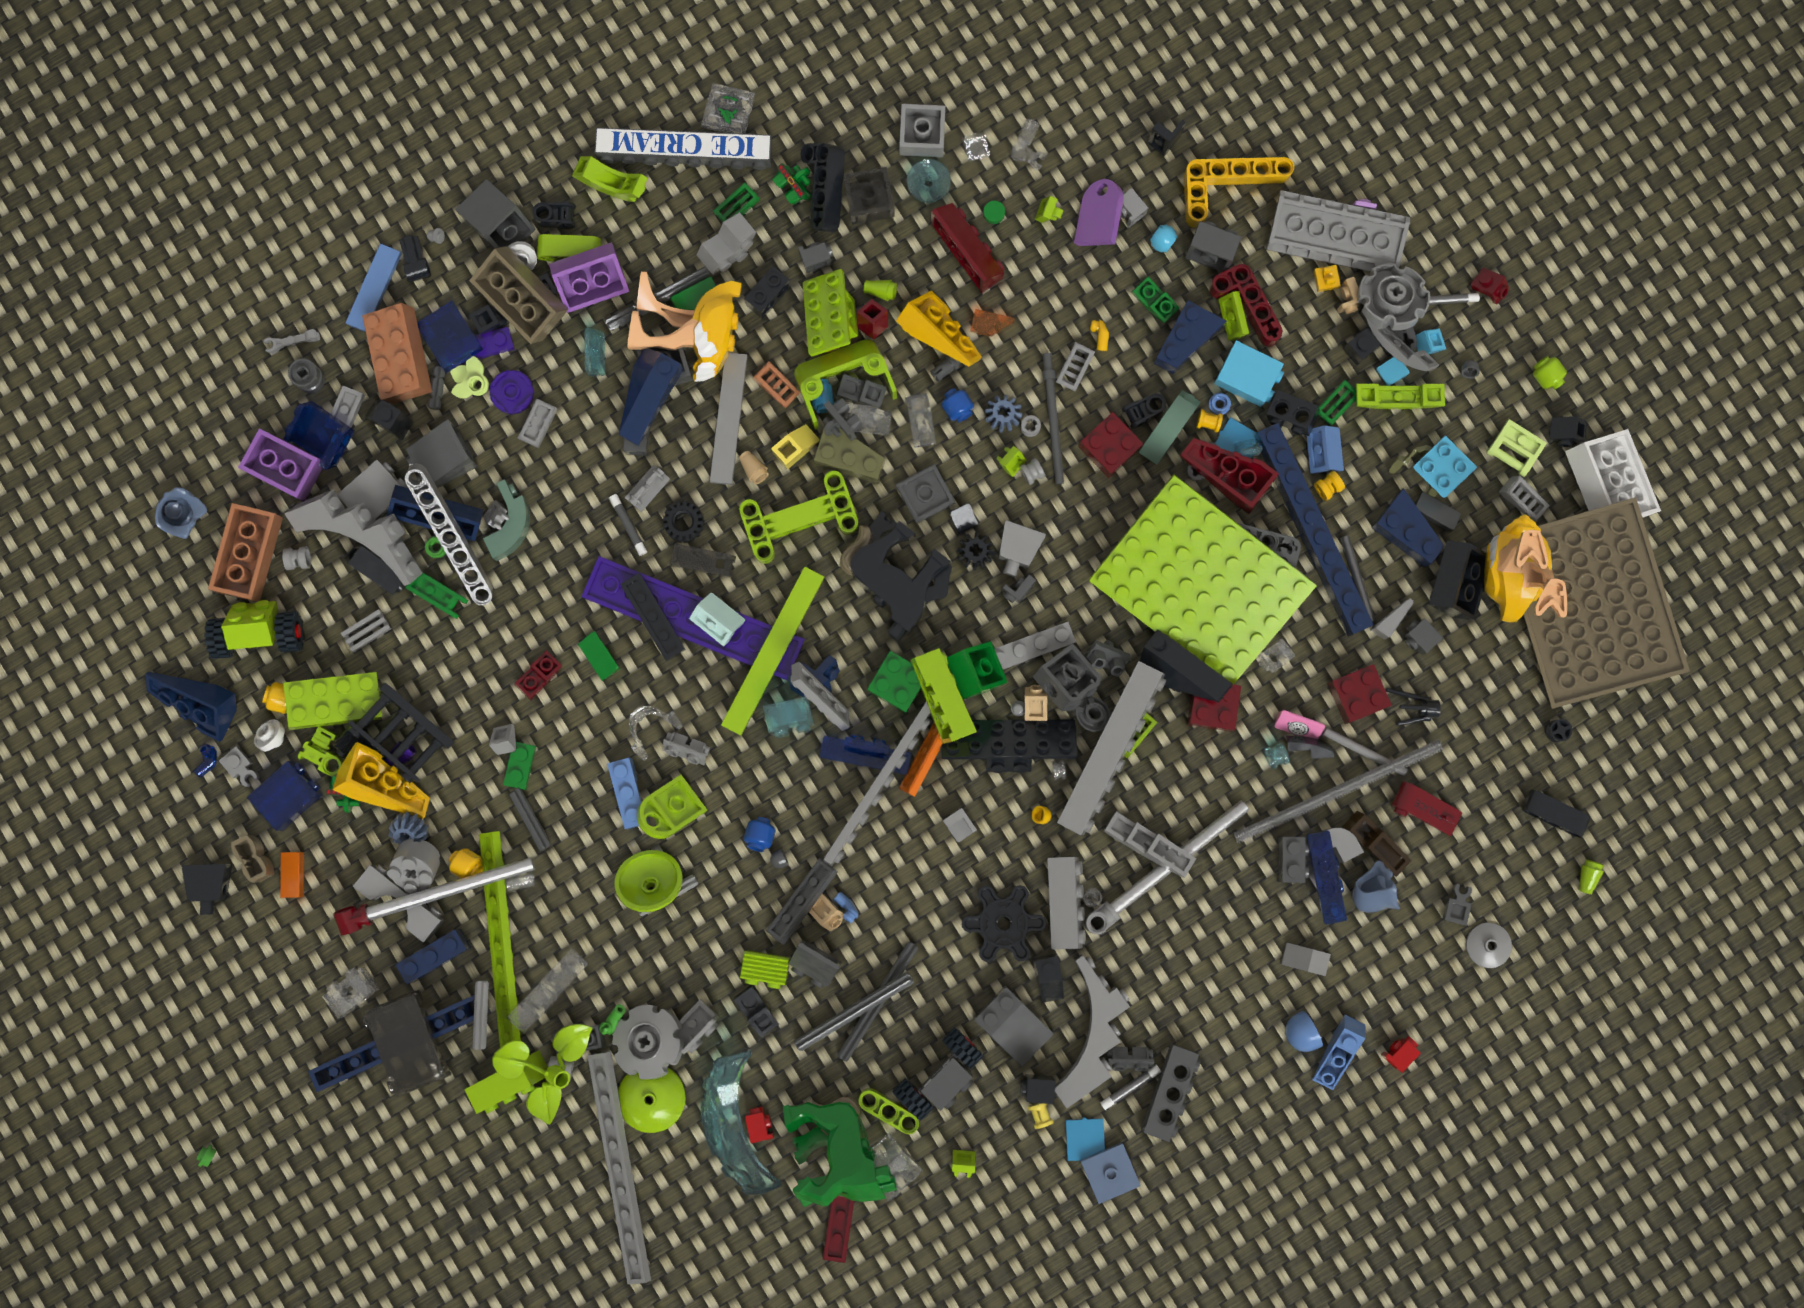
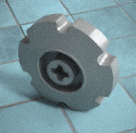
M1387 263L1372 268L1369 276L1365 275L1357 291V302L1364 305L1362 313L1373 324L1379 327L1386 324L1391 327V330H1405L1413 327L1418 317H1424L1430 304V291L1423 289L1425 280L1413 269L1407 266L1404 269H1399L1396 264Z
M654 1005L635 1007L628 1012V1020L620 1019L616 1026L612 1044L618 1046V1052L614 1056L618 1065L627 1074L636 1075L638 1072L640 1079H657L668 1074V1065H677L682 1056L681 1051L684 1049V1039H680L678 1036L682 1026L677 1017L667 1009H661L658 1012L657 1006Z

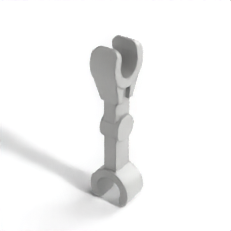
M311 329L305 331L304 334L288 336L283 339L266 338L263 342L265 344L273 342V347L265 351L274 354L285 346H294L306 341H319L320 335L319 332Z

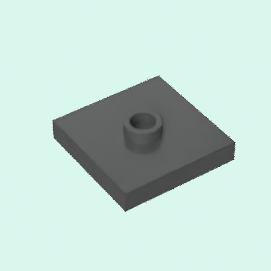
M935 464L896 484V488L916 524L956 504Z

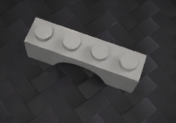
M378 864V866L369 865L353 885L356 890L369 900H377L385 895L395 898L409 895V893L405 892L403 888L388 877V869L381 864ZM426 904L406 909L408 914L406 929L422 942H428L445 921L441 917L442 912L434 906L428 907Z

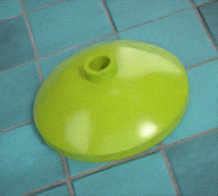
M658 850L642 851L629 857L619 867L615 876V891L619 900L626 907L634 911H656L670 904L680 892L683 882L682 871L678 862L671 855Z
M667 1068L668 1074L657 1079H640L637 1072L636 1075L627 1074L622 1080L618 1089L622 1117L634 1129L645 1133L660 1132L671 1127L681 1116L686 1101L685 1088L679 1076L670 1068ZM646 1096L653 1097L652 1104L646 1102Z

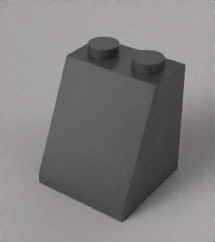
M487 179L455 209L464 221L493 249L506 247L517 241L524 242L536 230L519 208Z
M449 420L441 423L406 449L409 455L406 457L409 465L411 466L415 463L423 465L437 488L478 467L458 428ZM418 473L419 475L416 476L417 480H421L422 475Z

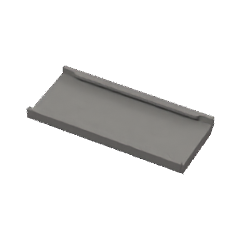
M1280 190L1266 250L1371 272L1372 268L1387 263H1394L1399 268L1410 225V217Z

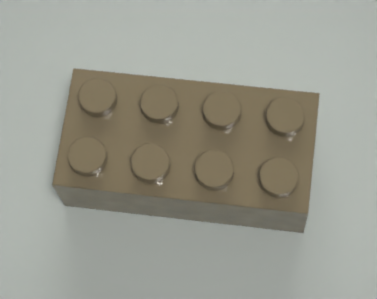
M508 246L495 248L469 280L530 344L543 341L569 310Z

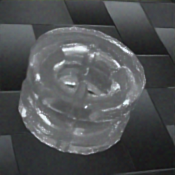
M1060 760L1059 763L1052 761L1054 781H1057L1058 778L1066 779L1064 760Z

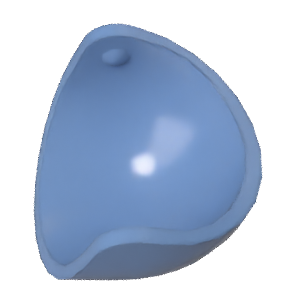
M1305 1011L1296 1013L1288 1020L1285 1035L1287 1041L1294 1049L1310 1052L1323 1046L1314 1023Z

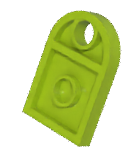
M679 775L647 796L640 803L637 809V821L640 828L650 837L665 839L703 815L707 809L683 776ZM652 817L656 821V826H650L646 818Z

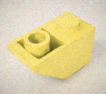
M805 424L787 434L771 449L776 458L788 470L820 442V439Z

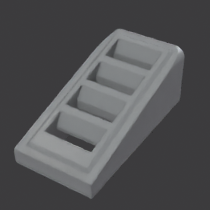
M1075 342L1056 382L1076 392L1095 351ZM1076 350L1088 355L1087 359L1075 355ZM1072 358L1084 363L1083 367L1072 363ZM1068 366L1080 371L1079 375L1068 371ZM1064 374L1076 379L1075 383L1064 379Z
M1512 476L1499 491L1507 501L1535 522L1550 506L1521 476ZM1523 491L1524 494H1523V496L1519 499L1518 496H1519V495L1521 494V492ZM1529 497H1530V498H1531L1530 502H1529L1527 505H1525L1524 503H1525V502L1529 499ZM1536 503H1538L1539 505H1538L1537 508L1532 512V511H1531L1532 507H1533Z
M1410 598L1402 602L1374 625L1371 631L1384 640L1390 638L1413 605L1414 600Z

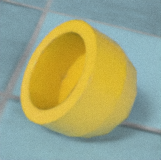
M1036 806L1033 809L1032 820L1035 823L1046 824L1051 820L1052 814L1047 807Z

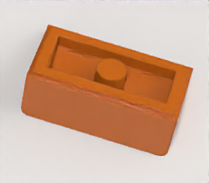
M281 852L280 898L304 897V852Z

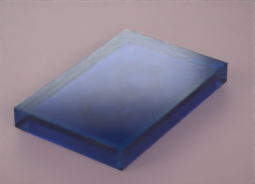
M453 301L448 302L417 322L421 335L445 373H448L484 350Z

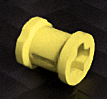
M1034 1103L1028 1106V1110L1032 1112L1035 1121V1129H1040L1054 1123L1053 1119H1050L1046 1107L1047 1104Z

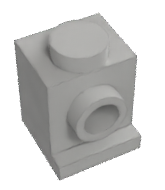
M1132 188L1127 192L1122 191L1124 199L1121 217L1128 219L1127 226L1129 228L1143 218L1148 211L1146 204Z

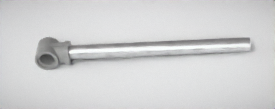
M1240 800L1183 845L1181 849L1193 856L1246 814L1249 808ZM1158 865L1109 904L1105 901L1085 917L1084 925L1086 930L1092 934L1104 933L1120 919L1118 914L1172 871ZM1095 916L1100 917L1102 920V926L1097 930L1091 926V920Z

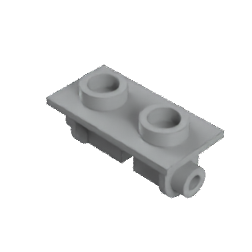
M653 465L627 494L625 499L642 512L670 481V478L660 468Z
M668 732L666 739L663 741V751L673 757L685 758L692 764L705 765L706 755L708 756L711 748L707 746V743L692 739L690 745H686L687 736L676 732Z

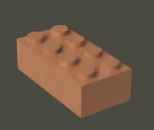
M399 303L362 315L380 399L396 404L431 393L432 387L414 308Z
M232 503L208 590L253 602L260 601L283 517L275 513Z

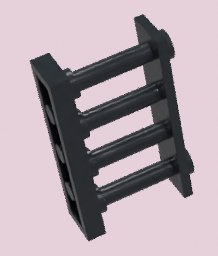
M385 682L377 689L381 692L380 698L356 724L352 720L346 723L350 726L348 731L357 739L360 736L363 737L402 771L400 776L407 782L411 783L414 781L419 783L420 779L415 774L438 748L442 749L444 747L449 749L454 744V741ZM392 702L398 707L396 710L397 714L373 739L363 729L386 704ZM411 718L415 722L413 725L415 728L390 754L381 744L404 719ZM427 732L433 737L430 740L432 743L409 768H406L398 759L421 734L424 735Z

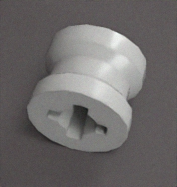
M1036 458L1032 459L1027 465L1019 466L1029 486L1036 479H1043L1045 477V473Z

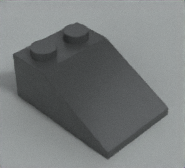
M804 939L799 943L789 962V965L793 966L791 971L800 976L808 975L812 978L810 982L820 988L829 986L842 964L841 961Z
M1006 986L974 1017V1020L1021 1066L1054 1034Z

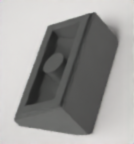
M1423 491L1415 503L1426 520L1449 533L1454 531L1461 513Z

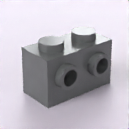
M1278 837V882L1305 883V878L1309 877V866L1305 865V856L1309 855V843L1306 842V837Z

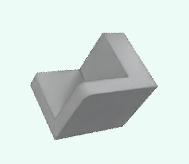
M962 808L943 820L957 842L962 841L977 831Z

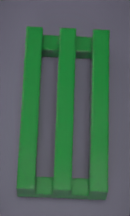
M744 182L715 208L713 213L721 222H724L752 196L753 198L734 214L736 215L740 212L743 216L760 201V198ZM745 190L748 192L723 215L721 214Z
M1346 380L1319 406L1320 419L1327 422L1328 426H1332L1356 400V389ZM1345 386L1347 388L1345 393L1324 413L1322 411L1324 407ZM1350 393H1353L1354 396L1330 419L1328 416Z

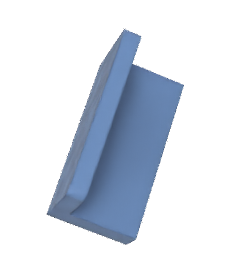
M1325 425L1313 428L1310 435L1307 436L1310 473L1318 474L1332 470L1337 472L1344 471L1340 429Z

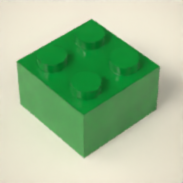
M991 641L963 649L947 657L948 669L955 678L957 689L963 700L989 692L1008 683Z
M890 651L867 691L906 714L921 690V686L912 663Z

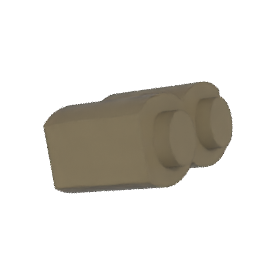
M244 835L231 842L232 852L237 860L242 862V871L250 882H262L275 874L271 860L264 855L262 842L255 835Z

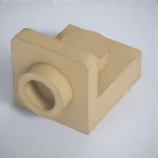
M1355 277L1346 279L1341 285L1342 297L1347 302L1339 306L1337 309L1338 313H1353L1361 305V303L1357 302L1358 285Z
M1040 685L1025 687V721H1047V693Z
M823 893L809 911L815 920L829 931L839 927L844 919V912L839 910Z

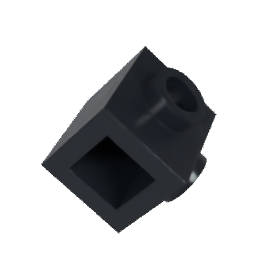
M1578 416L1552 417V423L1549 427L1550 440L1557 442L1558 446L1571 447L1572 444L1584 443L1587 421Z

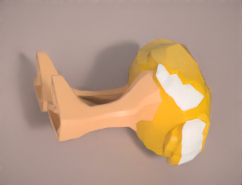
M641 271L636 309L657 313L664 317L673 327L679 329L669 335L650 337L642 327L639 312L632 311L628 350L646 348L677 350L682 347H691L698 358L693 365L694 382L705 381L715 377L726 362L729 351H734L735 335H732V332L737 330L739 317L738 313H735L733 297H740L742 283L729 281L717 285L699 299L695 310H683L657 301L652 292L647 272Z
M1526 514L1522 515L1505 526L1502 532L1497 533L1487 545L1484 590L1491 599L1500 605L1501 621L1517 622L1524 615L1529 605L1533 601H1537L1538 598L1539 600L1535 606V616L1542 615L1550 606L1558 617L1564 618L1567 616L1565 582L1554 578L1551 550L1548 542L1541 535V529Z

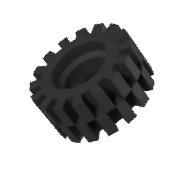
M678 501L675 505L671 504L669 510L666 509L665 517L663 516V526L672 539L677 542L688 543V541L692 542L695 540L694 538L701 535L700 532L704 529V519L699 508L693 503H688L687 501L680 503ZM681 514H688L692 518V525L687 530H680L675 525L676 518Z

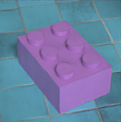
M612 242L549 264L551 275L561 300L569 309L567 313L630 292Z
M259 428L238 468L301 501H305L326 463Z

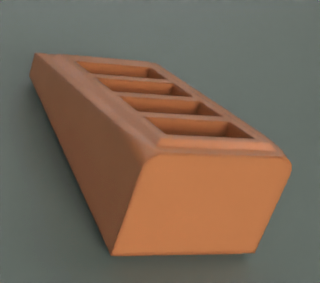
M767 362L752 378L784 408L801 393L770 362ZM770 371L772 374L764 381L762 377ZM775 377L779 380L772 387L768 385ZM783 383L785 386L777 394L775 390ZM790 389L792 392L783 400L781 396Z

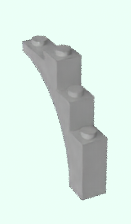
M334 490L298 503L285 513L296 533L305 530H327L350 537L368 547L394 571L404 586L411 584L422 574L421 569L401 539L405 531L394 514L375 521L364 502L345 508Z
M1079 955L1074 961L1083 975L1088 990L1090 1021L1086 1041L1077 1061L1068 1073L1055 1084V1092L1066 1108L1112 1077L1108 1072L1111 1070V1067L1104 1058L1100 1060L1099 1057L1121 1042L1118 1038L1121 1035L1113 1023L1109 1025L1108 1022L1130 1007L1127 1003L1130 999L1123 989L1118 990L1116 987L1107 991L1106 988L1109 987V984L1102 975L1099 977L1093 970L1096 966L1090 957L1084 958L1083 955Z

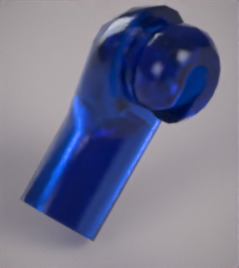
M209 744L201 747L200 752L203 755V762L193 770L199 778L206 775L217 763V751L214 746Z

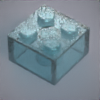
M806 697L763 706L768 732L776 738L789 736V731L797 730L798 733L811 731L812 726H815L810 700Z

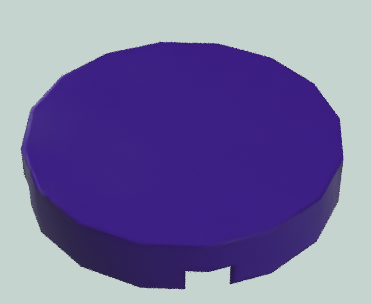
M503 371L491 382L490 399L495 407L503 413H521L533 402V384L520 371Z

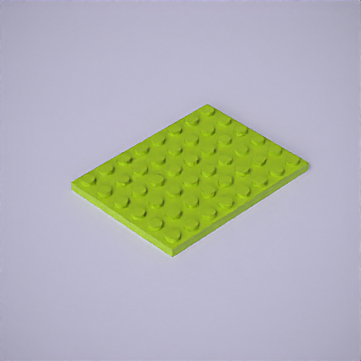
M1175 474L1172 475L1089 578L1092 584L1155 632L1159 630L1176 641L1232 684H1235L1317 586L1311 579Z

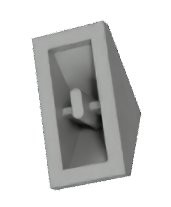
M1286 942L1281 965L1326 976L1331 954Z

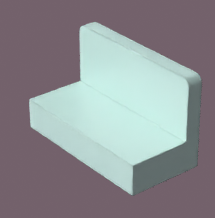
M713 593L706 596L696 606L689 618L722 646L729 642L734 632L745 622L742 616Z

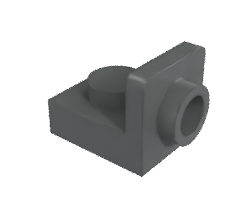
M1028 575L1026 579L1022 577L1014 587L1017 589L1016 592L1004 584L1002 587L1003 596L1011 603L1016 601L1019 604L1036 583V579L1031 575Z

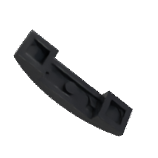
M547 273L538 277L554 295L558 293ZM486 305L469 314L480 335L510 323L493 305Z

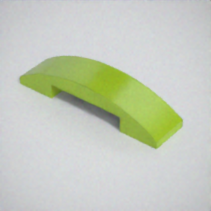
M1356 384V406L1373 409L1444 407L1445 384H1422L1420 386Z

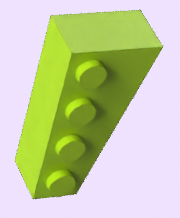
M938 648L911 659L942 743L953 742L977 732L957 689L955 678L948 669V660L945 653L941 652Z

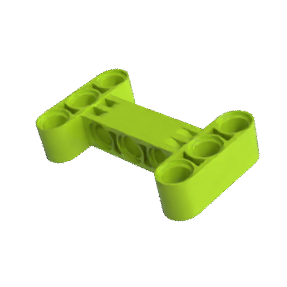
M830 471L825 475L824 485L827 495L766 516H762L759 505L754 500L748 499L741 503L739 508L757 561L762 564L772 562L775 557V551L771 540L835 518L840 531L844 535H853L857 532L859 527L858 518L841 473ZM831 478H838L840 484L837 487H831L828 485V481ZM839 498H844L848 503L846 507L838 508L835 502ZM748 506H753L756 508V512L752 516H747L744 514L745 509ZM852 519L855 525L851 529H846L842 526L844 520ZM761 527L763 529L762 535L759 537L752 536L753 528ZM766 547L770 549L768 557L762 558L758 555L761 548Z

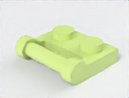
M1509 419L1488 448L1486 454L1491 457L1494 455L1519 471L1518 474L1525 477L1547 443ZM1504 444L1527 459L1526 462L1523 464L1499 448L1500 445Z

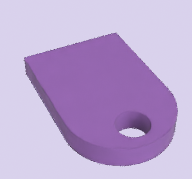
M1109 179L1098 180L1090 185L1084 193L1074 240L1076 245H1111L1116 243L1124 196L1122 189ZM1108 187L1107 192L1101 196L1102 190Z

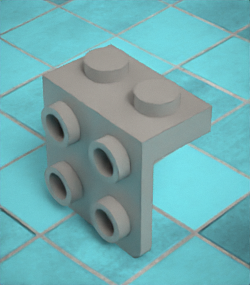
M701 999L679 1021L682 1030L679 1031L678 1036L680 1039H684V1049L681 1051L683 1054H686L688 1051L692 1054L703 1043L700 1038L704 1034L708 1037L719 1026L716 1022L720 1017Z

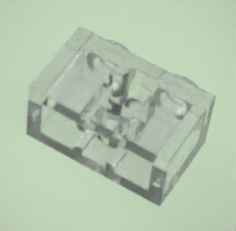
M365 967L352 968L344 974L346 978L340 983L336 981L326 988L327 993L322 998L337 1018L346 1016L380 989ZM348 987H353L351 995L346 993L349 990Z

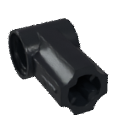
M410 235L399 240L405 261L403 267L408 282L431 277L430 268L426 258H424L419 237Z

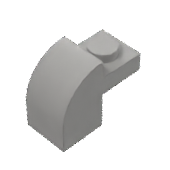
M1343 828L1323 830L1327 839L1324 840L1323 837L1312 841V846L1309 848L1311 857H1316L1332 849L1339 863H1345L1364 853L1357 838L1350 831Z

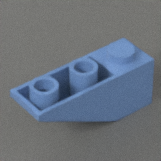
M1344 1015L1334 1031L1313 1076V1081L1334 1090L1366 1038L1365 1024Z

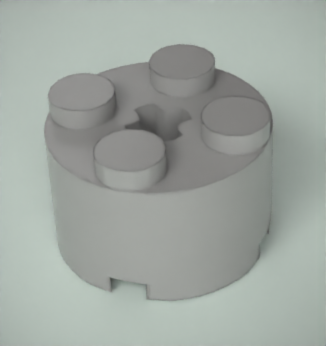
M414 839L403 841L398 846L389 865L388 877L409 894L430 887L441 863L439 851L427 841L421 840V843L413 842Z

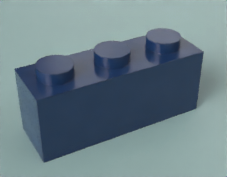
M455 929L396 964V967L405 983L411 984L472 947L463 931Z

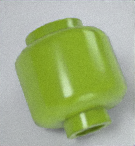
M1546 356L1533 366L1535 369L1533 377L1543 389L1552 387L1555 390L1565 383L1563 378L1566 376L1567 370L1556 357L1549 358V356Z

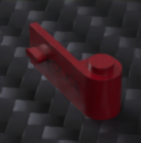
M1405 781L1402 782L1391 805L1395 808L1394 813L1405 818L1407 814L1414 816L1448 836H1452L1463 813L1421 788Z

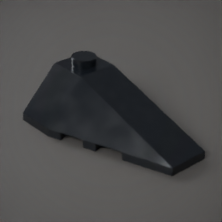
M1159 630L1154 633L1143 648L1140 662L1164 673V679H1166L1164 687L1170 688L1173 691L1193 694L1195 697L1219 703L1233 686L1231 682Z

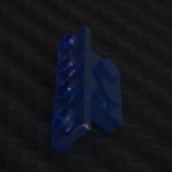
M851 734L850 737H845V740L824 736L820 758L882 770L895 749H890V745H886L884 740L873 739L872 742L865 741L864 737ZM910 752L905 753L906 761L900 769L896 767L894 773L907 775L911 759Z
M1324 831L1308 834L1307 840L1324 924H1332L1346 921L1347 917L1342 896L1344 887L1342 880L1338 876L1339 862L1337 857L1334 856L1330 832Z

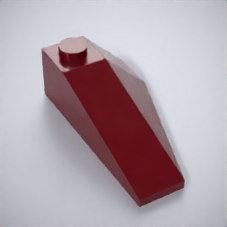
M1196 438L1192 439L1180 455L1230 501L1248 514L1252 512L1279 475L1278 472L1259 459H1252L1241 455V453L1231 452Z

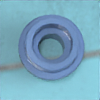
M1216 393L1210 398L1208 406L1210 411L1216 415L1219 413L1225 414L1231 407V401L1226 394ZM1221 401L1223 407L1218 408L1215 403Z

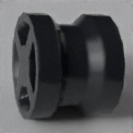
M1564 719L1550 721L1545 727V735L1552 742L1568 740L1573 731L1571 724Z

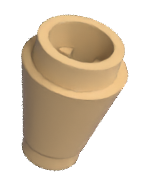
M745 451L739 456V460L750 482L753 481L754 484H759L768 477V468L750 451Z

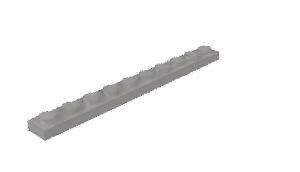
M927 702L823 859L830 866L834 862L838 864L845 854L842 851L847 843L852 844L858 834L855 832L859 824L862 826L865 824L870 816L867 813L871 805L875 807L882 797L879 793L884 786L886 788L889 787L894 779L892 773L896 767L900 769L907 759L904 756L908 749L913 750L919 739L916 736L920 730L925 731L931 720L928 718L931 712Z
M611 1051L588 1055V1062L627 1284L647 1283L651 1281L612 1055Z

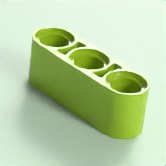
M542 234L538 236L537 259L556 262L601 246V238L595 236Z
M866 1088L860 1093L859 1105L863 1110L905 1134H913L917 1131L919 1119L906 1107L872 1088ZM872 1094L876 1101L872 1105H866L863 1102V1096ZM887 1105L895 1108V1114L891 1117L885 1116L882 1112L883 1108ZM912 1117L915 1120V1125L912 1128L904 1127L902 1124L904 1118Z

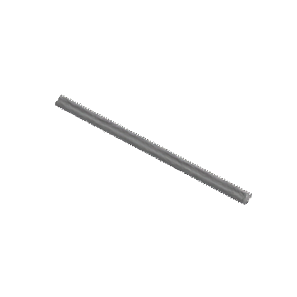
M1438 739L1433 743L1426 744L1415 751L1413 750L1408 754L1387 762V764L1380 765L1356 778L1354 777L1310 799L1308 798L1306 801L1295 804L1288 809L1262 819L1260 822L1249 825L1247 828L1234 832L1236 842L1246 841L1245 839L1248 840V837L1251 839L1253 835L1256 837V834H1261V831L1264 833L1263 830L1266 832V829L1269 831L1268 828H1274L1276 824L1278 826L1281 822L1284 824V821L1287 822L1286 820L1295 819L1294 816L1297 818V815L1305 814L1304 812L1307 813V810L1310 812L1312 808L1315 810V807L1323 806L1322 803L1324 805L1325 802L1328 804L1327 801H1333L1332 799L1335 800V797L1337 799L1338 796L1341 798L1340 795L1343 797V794L1346 795L1345 793L1354 792L1353 789L1356 791V788L1364 787L1363 785L1366 786V783L1367 785L1371 784V781L1374 783L1373 780L1382 779L1381 776L1383 778L1384 775L1387 777L1386 774L1395 773L1394 770L1396 772L1397 769L1400 771L1399 768L1402 770V767L1405 768L1404 766L1413 765L1412 762L1415 764L1414 761L1423 760L1422 758L1425 759V756L1428 758L1430 754L1433 756L1432 753L1441 752L1440 749L1443 751L1441 742Z

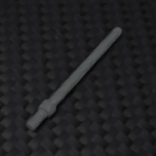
M1044 353V371H1042V376L1046 384L1055 485L1064 484L1054 386L1056 373L1053 370L1051 353Z

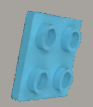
M1443 436L1413 468L1445 498L1477 466L1447 436Z

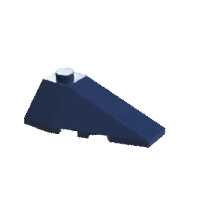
M649 348L643 349L633 366L619 431L621 437L637 446L640 445L683 372L682 365L661 352Z
M153 672L145 674L147 691L167 707H175L181 713L180 717L185 721L189 718L197 724L196 729L202 734L219 742L223 740L237 711L235 693L214 684Z

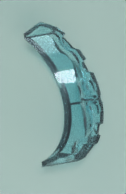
M752 1050L722 1056L712 1063L714 1065L708 1077L704 1078L702 1088L705 1089L704 1100L701 1101L700 1106L702 1124L705 1129L704 1134L712 1155H717L722 1164L721 1171L724 1175L731 1177L742 1187L741 1191L747 1195L764 1194L782 1186L781 1181L774 1177L754 1154L746 1138L740 1118L738 1102L739 1082L743 1068L752 1055Z

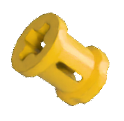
M1200 409L1196 428L1204 427L1218 433L1223 414L1219 413L1216 415Z

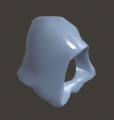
M175 487L173 490L165 492L159 500L154 514L155 523L166 533L187 539L191 529L196 524V520L207 512V507L190 491Z
M1382 861L1375 862L1373 867L1361 876L1353 887L1351 897L1355 907L1362 912L1373 913L1387 908L1400 910V905L1397 902V888L1391 880L1393 872L1386 868Z

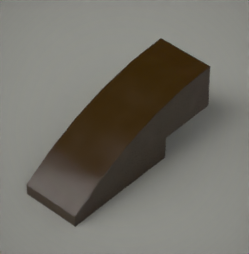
M1356 811L1342 826L1343 829L1350 831L1357 838L1359 844L1377 861H1382L1385 867L1393 872L1395 877L1412 861L1365 814Z

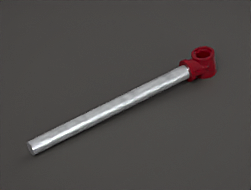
M532 857L374 906L369 907L367 903H364L359 908H356L354 905L345 907L334 912L333 915L340 935L351 934L362 929V925H372L374 919L535 870V864Z

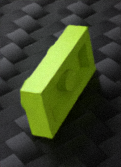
M1239 291L1231 292L1219 298L1222 317L1227 321L1224 326L1228 341H1235L1249 334Z

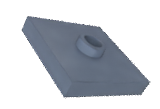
M1122 1142L1080 1160L1099 1204L1141 1186Z

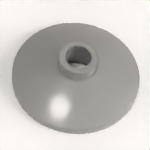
M1482 923L1475 926L1468 934L1466 950L1470 959L1475 964L1484 968H1496L1504 964L1509 958L1512 942L1507 931L1500 925ZM1491 941L1495 944L1493 950L1488 948V943Z

